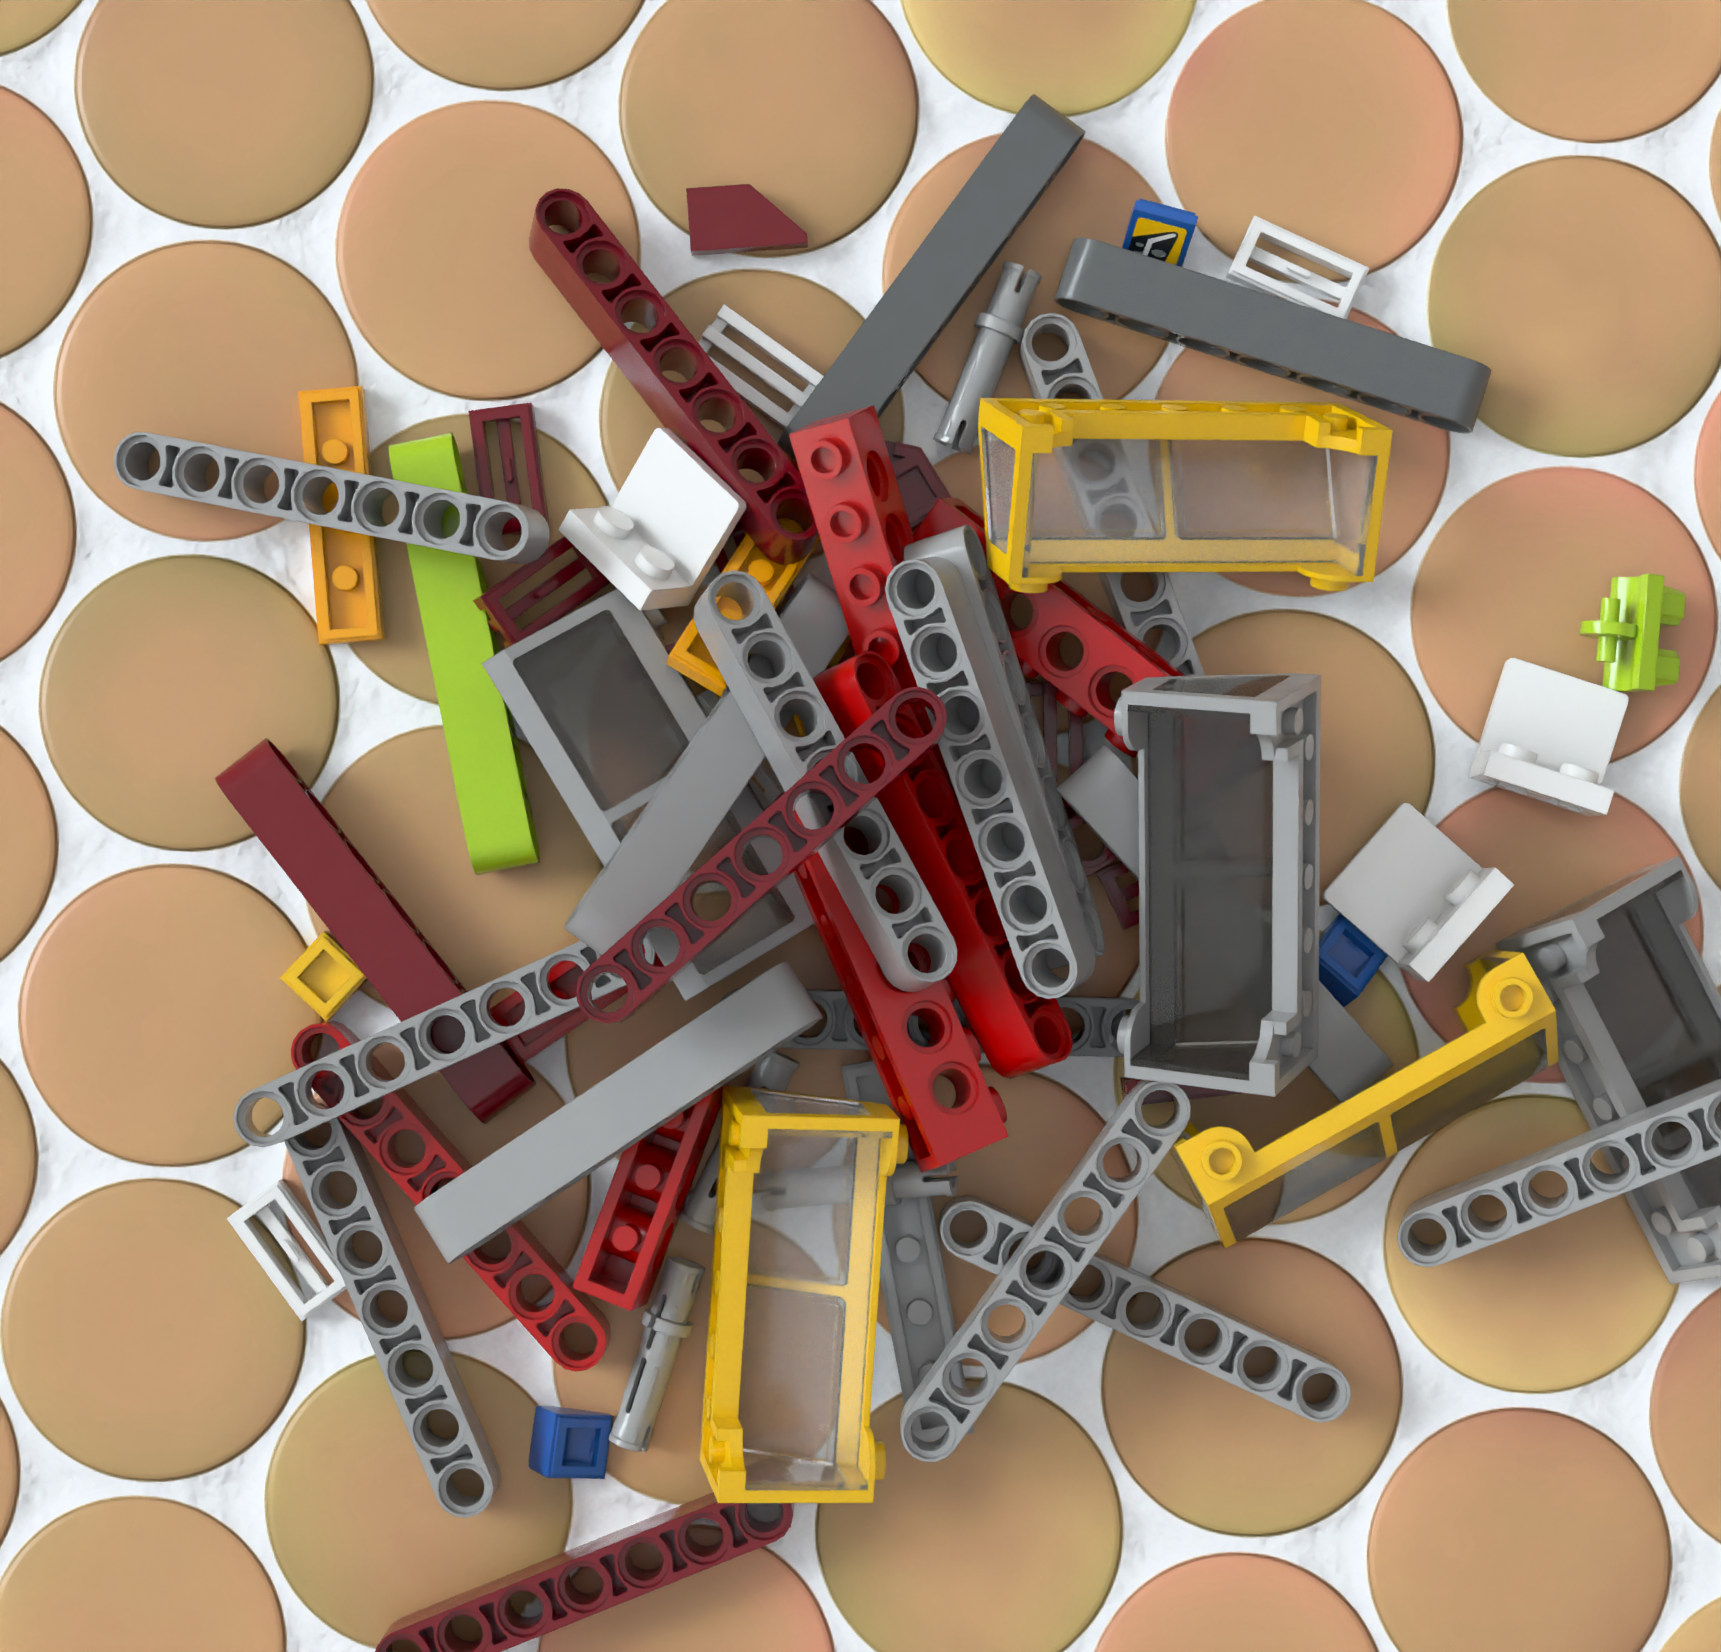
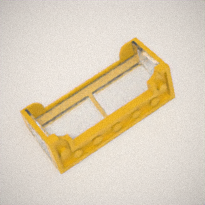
M980 398L978 433L987 567L1007 582L1008 587L1014 591L1024 593L1046 592L1048 590V583H1055L1062 579V572L1297 571L1311 578L1310 585L1312 587L1326 591H1345L1349 587V582H1374L1393 430L1339 402Z
M723 1086L700 1443V1462L718 1503H873L875 1480L884 1479L886 1469L884 1442L874 1441V1435L869 1425L887 1177H891L894 1174L896 1163L904 1164L906 1162L908 1153L907 1127L905 1124H900V1118L887 1104L753 1087Z

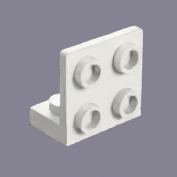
M656 428L612 506L570 509L558 530L640 611L688 606L744 513L746 502L669 428Z
M1517 658L1506 660L1468 778L1588 817L1607 815L1615 790L1602 786L1629 702L1628 696L1624 693Z
M1403 803L1398 806L1323 891L1322 897L1414 980L1429 982L1510 891L1514 884L1495 867L1482 868L1411 804Z

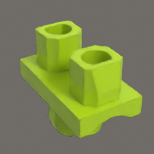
M1647 573L1637 577H1612L1610 598L1601 599L1600 621H1581L1580 635L1598 639L1596 661L1604 663L1603 687L1621 693L1655 691V686L1671 685L1678 682L1680 658L1676 651L1658 649L1660 626H1678L1684 618L1686 595L1681 591L1664 586L1665 576Z

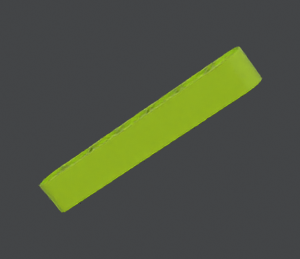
M453 433L389 445L393 480L468 494L461 458ZM455 505L449 507L442 517V529L447 537L452 536L460 524V514ZM406 543L463 828L474 872L476 875L539 863V845L513 716L482 665L483 662L500 651L496 632L488 623L491 620L485 609L480 611L473 602L474 599L487 591L481 557Z

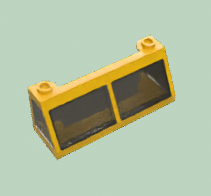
M1489 950L1464 964L1470 975L1469 991L1462 1003L1454 1006L1452 1010L1463 1027L1465 1034L1254 1152L1248 1140L1232 1128L1216 1126L1200 1132L1193 1126L1191 1121H1188L1185 1129L1169 1151L1222 1246L1225 1249L1559 1062L1556 1010L1524 953Z

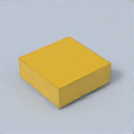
M323 931L280 977L325 1021H330L368 980L342 945L327 931Z

